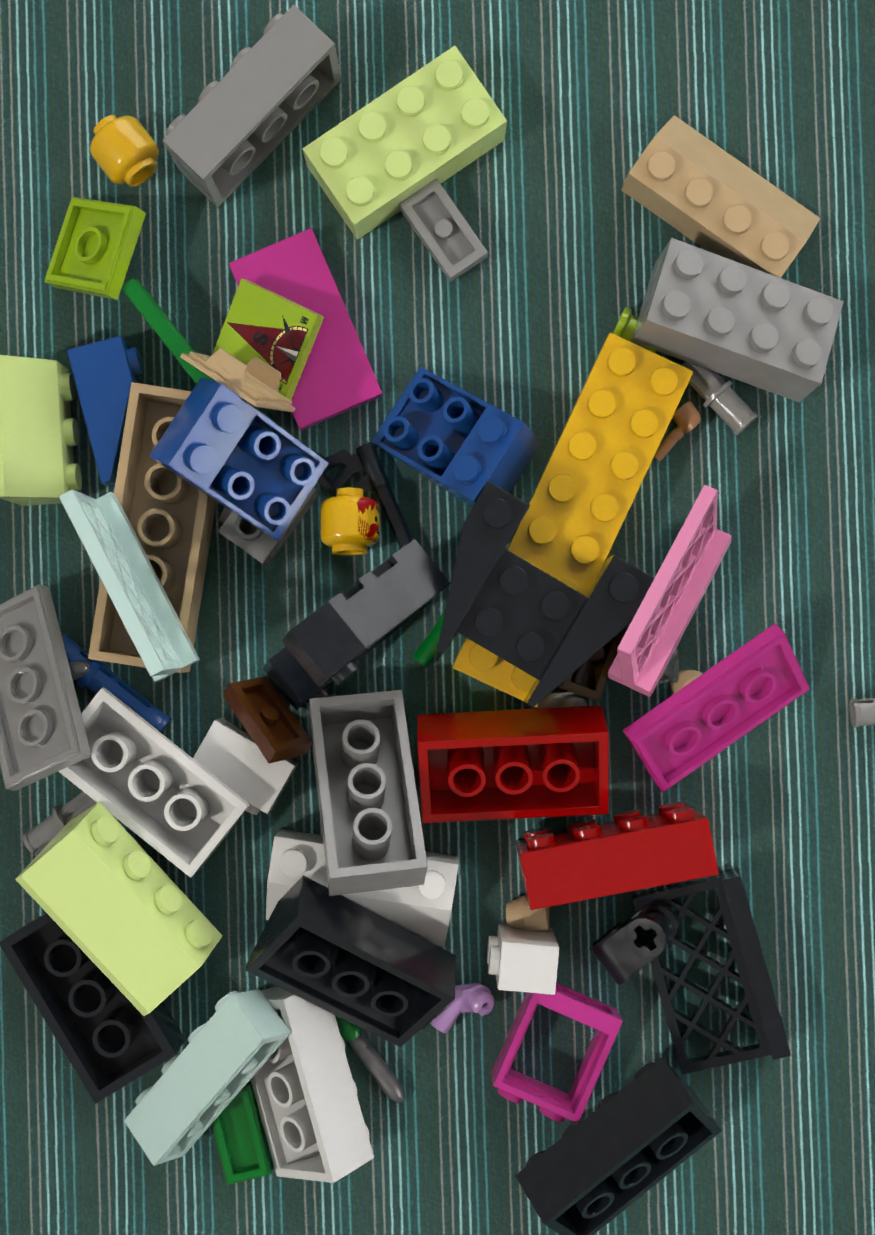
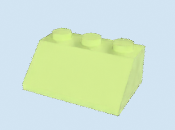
M0 355V499L22 506L62 503L59 498L60 495L71 489L80 491L82 488L81 469L78 463H74L73 446L79 443V429L76 419L71 418L70 401L76 399V383L74 375L68 373V368L57 360Z

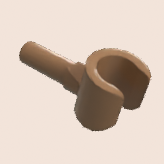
M692 402L685 403L675 411L672 419L678 427L670 432L658 447L654 458L659 462L663 460L678 440H681L684 435L700 423L701 415Z

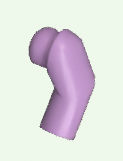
M483 984L456 985L455 999L430 1020L429 1023L437 1030L447 1034L460 1013L474 1012L479 1013L480 1016L487 1015L493 1010L495 999L490 989Z

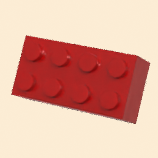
M602 705L417 715L422 823L609 814V732Z
M674 802L658 806L659 813L641 816L639 810L626 811L613 815L614 822L596 825L595 819H584L569 823L568 831L551 833L550 827L525 831L524 839L515 840L525 895L530 909L535 910L719 875L708 818L693 807H686L685 802Z

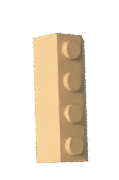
M675 115L651 140L629 171L621 190L706 251L779 278L783 276L805 245L820 220L814 213Z

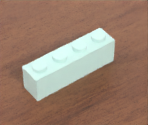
M260 989L241 993L232 991L222 997L215 1005L216 1012L210 1020L190 1034L188 1037L189 1044L182 1053L169 1060L161 1070L163 1075L159 1080L136 1098L135 1103L137 1106L126 1117L124 1122L153 1166L184 1156L290 1035L291 1031Z

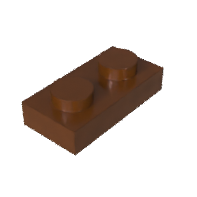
M267 676L228 684L223 697L269 764L307 754L312 740Z

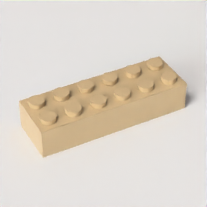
M131 382L114 493L194 647L217 501L149 457L192 391ZM100 578L88 659L146 668ZM191 665L177 671L176 673L190 672Z

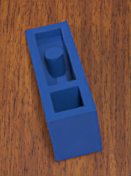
M121 336L67 350L99 477L102 484L114 488L116 483L131 382L140 383L138 375L144 374L143 362L137 347L131 348Z

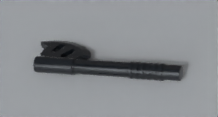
M372 442L356 448V454H350L347 450H341L333 455L324 457L312 450L329 463L317 481L325 492L332 497H336V489L345 488V485L355 473L365 471L366 475L353 488L363 489L364 497L371 489L375 491L399 545V550L413 540ZM343 463L345 468L334 478H331L328 475V471Z

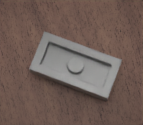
M437 178L399 203L401 212L450 283L487 258V250Z

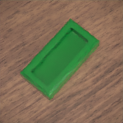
M249 1081L212 1123L227 1185L271 1175L273 1170L251 1081Z

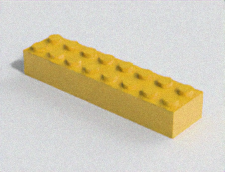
M610 332L603 343L528 503L530 507L517 527L507 550L586 596L610 552L694 371ZM465 638L452 665V668L524 701L536 681L534 677Z

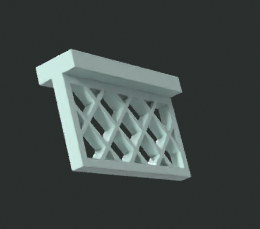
M71 489L60 495L59 498L154 682L160 681L199 661L200 659L116 494L109 492L94 499Z

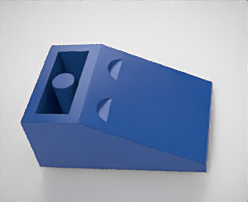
M419 367L371 441L380 449L471 507L475 505L488 481L510 493L542 444L524 422L422 367Z
M202 377L149 455V457L277 541H279L329 464L222 383Z

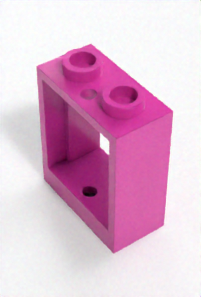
M557 982L555 995L526 992L491 1072L493 1086L498 1088V1094L514 1103L521 1104L524 1099L540 1106L539 1111L543 1115L557 1122H564L565 1118L573 1122L580 1121L623 1022L618 1010ZM538 1004L596 1029L569 1093H565L511 1069Z

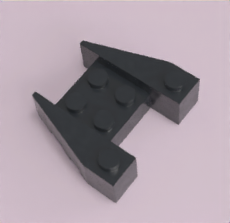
M488 481L463 524L437 651L443 654L456 632L534 677L536 681L524 699L526 704L534 707L632 622L654 578L613 555L607 558L586 596L505 549L530 505Z
M414 539L390 556L388 560L376 569L369 571L359 578L355 585L343 594L340 592L292 628L282 640L286 647L270 658L264 665L263 670L296 711L305 703L309 704V699L328 697L334 692L329 684L334 681L338 685L360 668V665L357 663L359 660L422 611L428 601L451 583Z

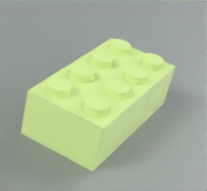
M453 46L302 148L308 169L358 240L400 212L399 203L437 178L441 184L505 140L507 120L457 47Z

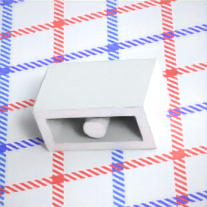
M222 718L214 720L193 757L194 760L247 801L250 805L245 811L254 815H258L260 810L268 814L273 809L299 763L293 758L269 764L247 732Z
M498 923L497 936H489L487 947L488 974L496 976L498 990L555 995L559 945L552 928L549 931H526L509 927L507 924Z

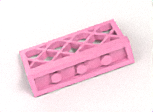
M707 485L703 486L622 638L617 648L618 654L608 671L610 679L648 697H651L731 544L732 535L717 529L718 490Z

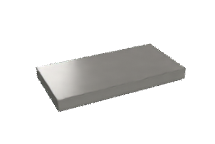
M41 584L0 604V767L5 789L17 791L92 756L49 587Z

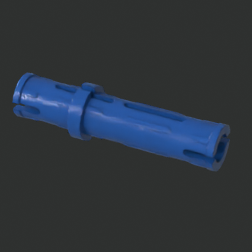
M67 634L62 635L68 663L83 661L90 665L89 671L77 679L76 685L82 690L87 688L94 694H97L101 688L105 687L159 732H163L172 720L170 716L156 708L149 700L106 667L107 662L88 659L89 652L81 648Z

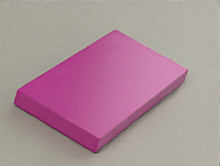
M312 228L228 263L237 285H239L241 278L250 280L324 316L291 399V406L296 408L292 413L300 431L383 396Z
M774 623L622 731L652 780L663 793L807 692L810 688L784 631Z

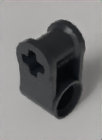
M661 902L650 903L625 922L619 923L607 931L589 949L615 982L621 985L638 973L648 962L661 954L666 948L667 943L678 932V917L675 911L668 905Z

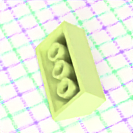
M100 801L70 820L15 879L143 1016L152 1012L195 973L222 938L221 933Z

